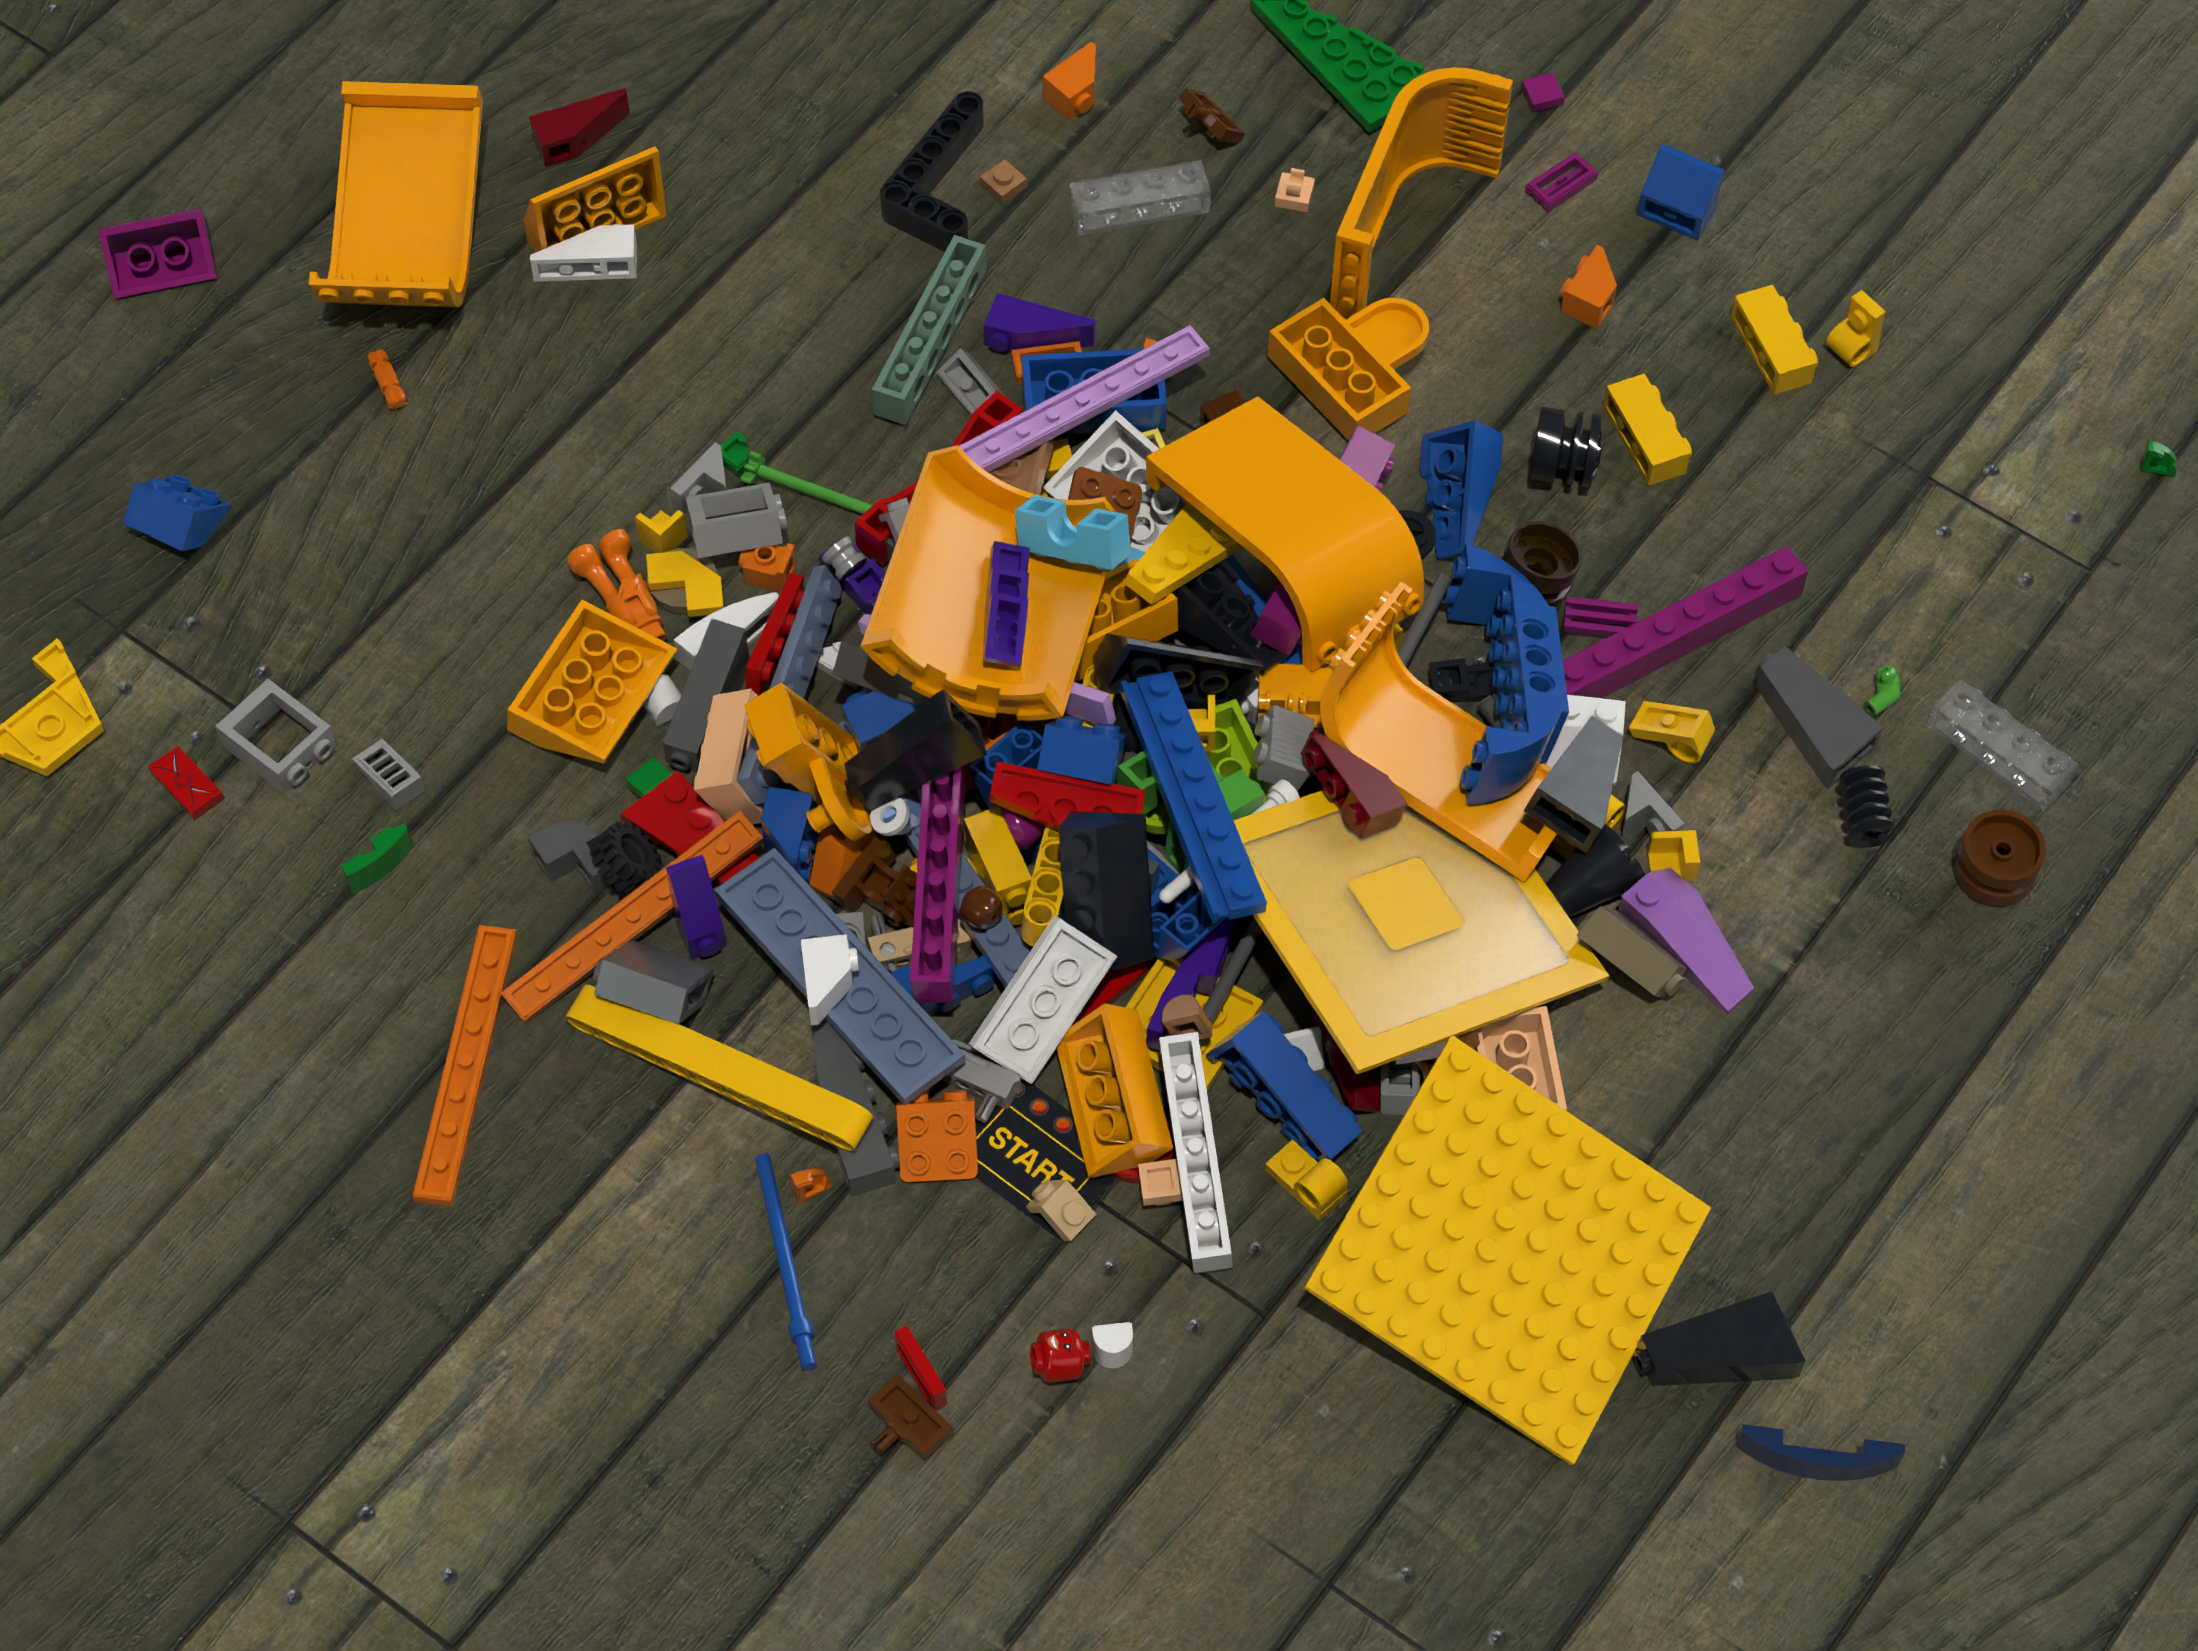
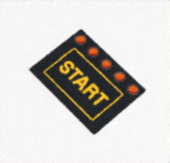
M1021 1078L1022 1092L1016 1094L1008 1110L996 1105L987 1122L983 1123L975 1118L978 1160L976 1178L1056 1239H1061L1040 1213H1030L1026 1208L1028 1203L1034 1198L1032 1193L1036 1187L1046 1180H1068L1090 1206L1116 1177L1112 1174L1088 1177L1073 1113L1035 1085Z

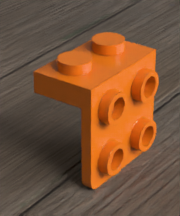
M966 1090L945 1091L944 1098L928 1099V1092H923L905 1106L898 1100L896 1104L900 1177L903 1181L958 1180L976 1177L978 1173L975 1123L976 1096L967 1097Z

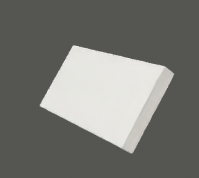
M1054 915L969 1044L1003 1067L1019 1074L1022 1079L1033 1084L1117 956Z

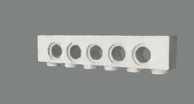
M1198 1032L1159 1037L1194 1273L1233 1268Z

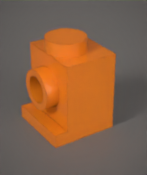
M789 543L786 547L771 545L743 550L739 558V568H743L745 584L777 592L782 591L789 573H793L796 567L795 545Z

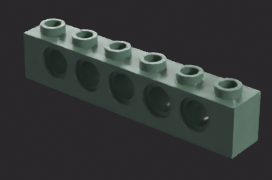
M956 235L953 236L872 388L874 415L904 425L907 424L987 271L986 245Z

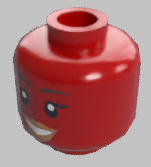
M1071 1328L1041 1332L1036 1342L1030 1345L1032 1370L1034 1374H1040L1043 1381L1047 1383L1077 1380L1083 1374L1084 1365L1091 1363L1089 1342L1082 1341L1078 1332Z

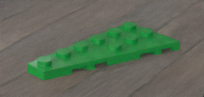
M1250 0V8L1369 133L1384 125L1391 106L1401 89L1416 77L1427 73L1424 71V65L1415 60L1412 63L1396 55L1395 49L1355 27L1351 29L1346 28L1338 23L1337 17L1329 13L1323 15L1310 8V2L1306 0Z

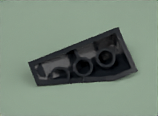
M1225 559L1171 592L1177 597L1178 627L1226 654L1262 661L1263 667L1259 673L1263 675L1286 660L1288 655L1250 636L1259 619L1253 609L1255 602L1250 594L1245 595L1237 583L1239 579L1238 574Z

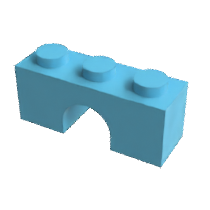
M1034 495L1015 510L1018 546L1030 548V552L1036 556H1050L1064 559L1068 563H1082L1096 566L1099 570H1112L1131 555L1127 514L1096 508L1078 522L1076 528L1068 519L1065 501Z

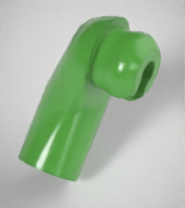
M1884 665L1876 672L1877 694L1864 702L1866 712L1872 717L1886 710L1900 698V678L1893 666Z

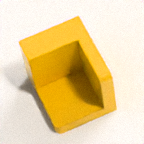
M662 510L652 519H648L642 513L634 517L638 541L654 553L676 549L688 538L685 514L680 510L671 517Z
M1208 695V709H1188L1204 750L1215 751V695Z
M1696 830L1652 832L1646 850L1649 872L1671 867L1685 881H1695L1701 863Z

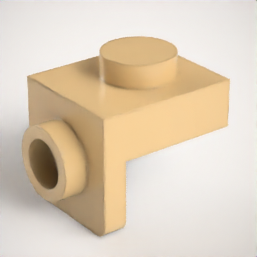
M1046 1180L1033 1191L1032 1196L1034 1198L1026 1206L1030 1213H1040L1064 1241H1072L1096 1215L1068 1180Z

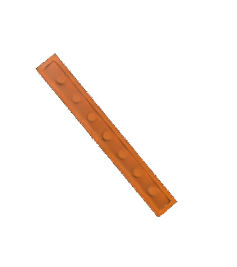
M739 810L666 867L703 855L712 882L763 843L764 838ZM666 867L501 992L503 999L525 1025L595 971L600 959H604L614 949H618L629 940L635 941L673 912Z
M479 925L413 1192L414 1202L453 1207L503 999L501 992L506 987L518 937L516 929Z

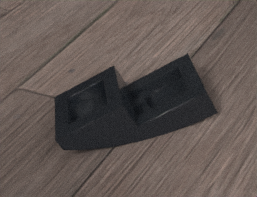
M1465 658L1429 662L1432 690L1447 700L1481 702L1489 695H1497V688L1492 686L1494 663L1466 666Z

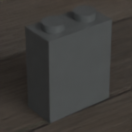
M629 940L597 963L593 979L597 981L594 995L680 1024L705 1004L714 969Z

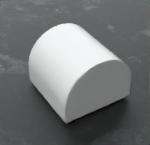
M668 675L661 676L643 704L656 726L673 718L682 695Z
M1124 1322L1092 1327V1350L1096 1361L1100 1365L1112 1369L1125 1365L1132 1356V1323Z

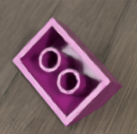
M202 207L101 226L98 229L114 298L217 278Z

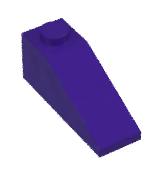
M997 293L984 322V346L991 347L996 351L1010 353L1011 350L1077 341H1080L1081 348L1091 347L1095 343L1096 320Z
M699 855L666 867L675 924L691 960L700 956L708 957L714 955L720 949L726 947L724 927L703 855Z

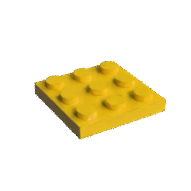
M1182 957L1172 960L1158 958L1125 1007L1138 1010L1145 1040L1147 1027L1161 995L1180 964L1184 961ZM1235 985L1231 988L1212 1024V1037L1205 1038L1200 1046L1207 1092L1225 1064L1221 1060L1214 1064L1205 1054L1239 1025L1259 1014L1263 1008L1264 1000ZM1197 992L1196 1000L1203 1009L1210 995ZM1147 1047L1152 1067L1164 1072L1161 1051Z

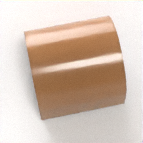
M1180 995L1171 999L1163 1009L1162 1023L1171 1036L1198 1032L1199 1040L1212 1037V1024L1196 998L1191 995Z

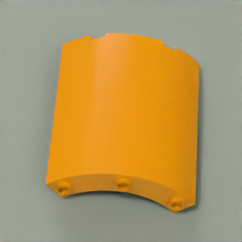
M959 445L928 452L860 647L891 676L898 673L913 683L911 689L931 698L937 692L945 690L968 713L996 718L997 713L1017 714V720L1024 721L1063 717L1108 570H1099L1096 566L1082 563H1068L1064 559L1050 556L1040 557L1029 552L1027 573H1029L1027 599L1029 601L1021 666L1019 668L983 661L985 604L991 547L994 541L1018 545L1015 510L1036 494L1013 487L989 474L967 456ZM1105 497L1085 500L1051 498L1065 501L1068 519L1076 528L1077 523L1096 508L1116 512Z

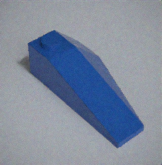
M1477 420L1423 434L1420 471L1421 477L1427 481L1429 492L1425 494L1427 504L1432 506L1434 517L1432 523L1436 531L1434 544L1437 559L1441 561L1460 557L1466 543L1473 545L1501 467L1503 434Z

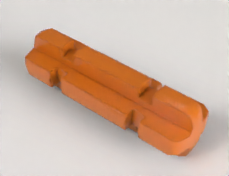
M382 349L370 352L368 355L369 364L375 373V378L383 395L386 397L385 400L388 407L392 410L404 407L407 403L406 396L400 387L391 363L388 361L389 358L386 352Z

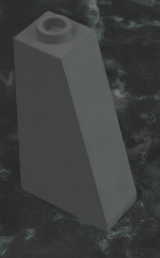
M713 618L711 619L663 741L665 760L674 768L683 771H698L701 746L705 738L707 718L711 709L713 695L740 691L746 679V666L749 662L746 629Z
M864 634L841 641L832 675L917 706L930 699L911 689L913 684L911 681L898 673L891 676L873 661L860 647ZM969 713L972 717H974V716L977 715V714Z
M1786 646L1774 655L1772 653L1767 654L1760 661L1757 667L1759 673L1755 687L1819 780L1829 789L1840 779V775L1845 770L1853 768L1877 747L1883 726Z

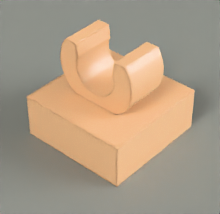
M1291 168V173L1282 172L1275 196V207L1308 213L1315 178L1306 177L1305 170Z
M1177 1159L1138 1164L1144 1206L1154 1204L1155 1206L1169 1205L1171 1202L1182 1201Z

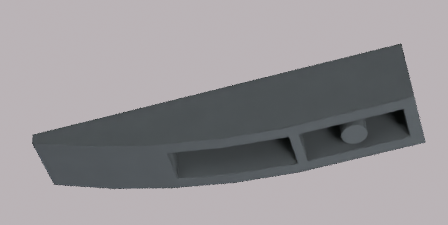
M824 1018L819 1025H814V1050L819 1087L861 1105L873 1115L871 1123L854 1151H847L833 1145L850 1195L853 1197L895 1184V1168L900 1167V1162L894 1145L887 1146L883 1135L888 1134V1129L883 1113H875L871 1103L876 1101L871 1080H863L860 1070L865 1068L863 1059Z

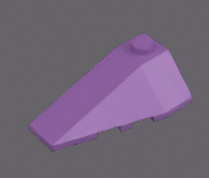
M1671 867L1647 873L1621 896L1619 911L1688 968L1683 976L1727 1015L1754 991L1752 983L1698 891Z

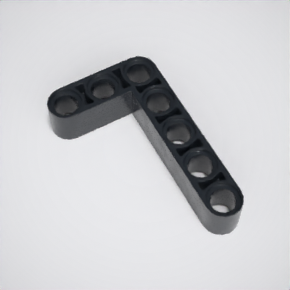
M972 91L959 93L880 189L881 217L889 225L943 252L946 251L954 235L968 239V218L961 210L930 194L984 127L983 99L979 94Z

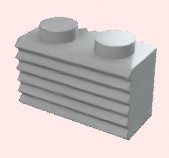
M1272 705L1266 715L1262 714L1259 717L1255 726V735L1259 736L1260 740L1253 754V763L1258 764V780L1264 779L1265 783L1271 782L1274 785L1283 779L1289 782L1296 791L1299 790L1311 773V770L1304 763L1301 751L1310 732L1314 731L1313 723L1315 719L1276 705Z

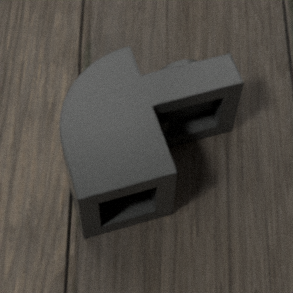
M562 821L549 825L528 837L532 857L551 883L578 869L595 895L609 888L608 883H606V875L600 876L597 872L600 867L594 866L592 863V859L595 857L590 855V849L593 848L591 844L599 835L591 827L580 822Z

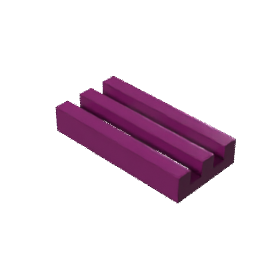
M1574 152L1526 184L1525 193L1528 196L1533 195L1534 201L1538 205L1542 203L1543 210L1548 213L1596 181L1598 172L1580 155ZM1576 165L1579 166L1578 168H1576L1575 170H1573V171L1570 172L1569 174H1564L1565 172H1567L1568 170H1570V169L1573 168L1574 166H1576ZM1558 178L1557 182H1555L1545 190H1541V188H1543L1544 186Z
M1567 596L1563 633L1608 638L1627 627L1607 625V623L1629 626L1637 623L1639 604ZM1572 619L1586 620V621H1593V623L1577 622V621H1571V620H1572Z

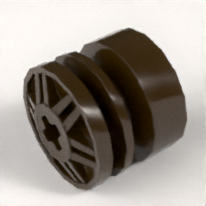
M1536 521L1527 522L1514 530L1501 559L1522 573L1539 590L1547 604L1556 607L1557 612L1564 603L1566 595L1570 590V585L1581 566L1582 552L1578 542L1569 532L1555 524Z

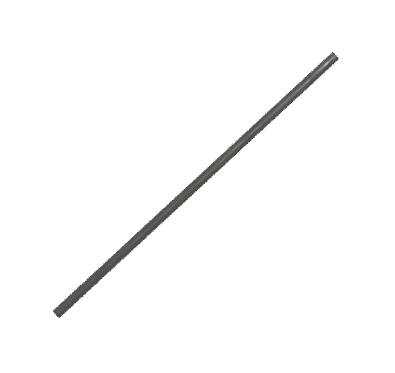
M1445 573L1438 575L1397 651L1405 667L1452 581L1451 577ZM1254 916L1203 1008L1211 1024H1213L1263 931ZM1204 1039L1199 1040L1200 1046Z

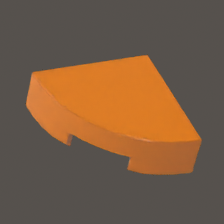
M806 1169L790 1175L792 1192L798 1203L806 1201L833 1187L828 1174L822 1169Z

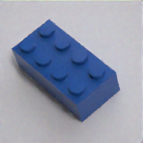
M1143 349L1022 355L1024 412ZM1165 380L1060 435L1095 433L1115 410L1139 431L1156 428L1159 430L1166 429L1167 399Z

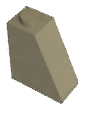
M1600 906L1577 934L1580 939L1654 996L1665 998L1667 994L1672 996L1685 981V978L1682 976L1688 968L1620 911Z

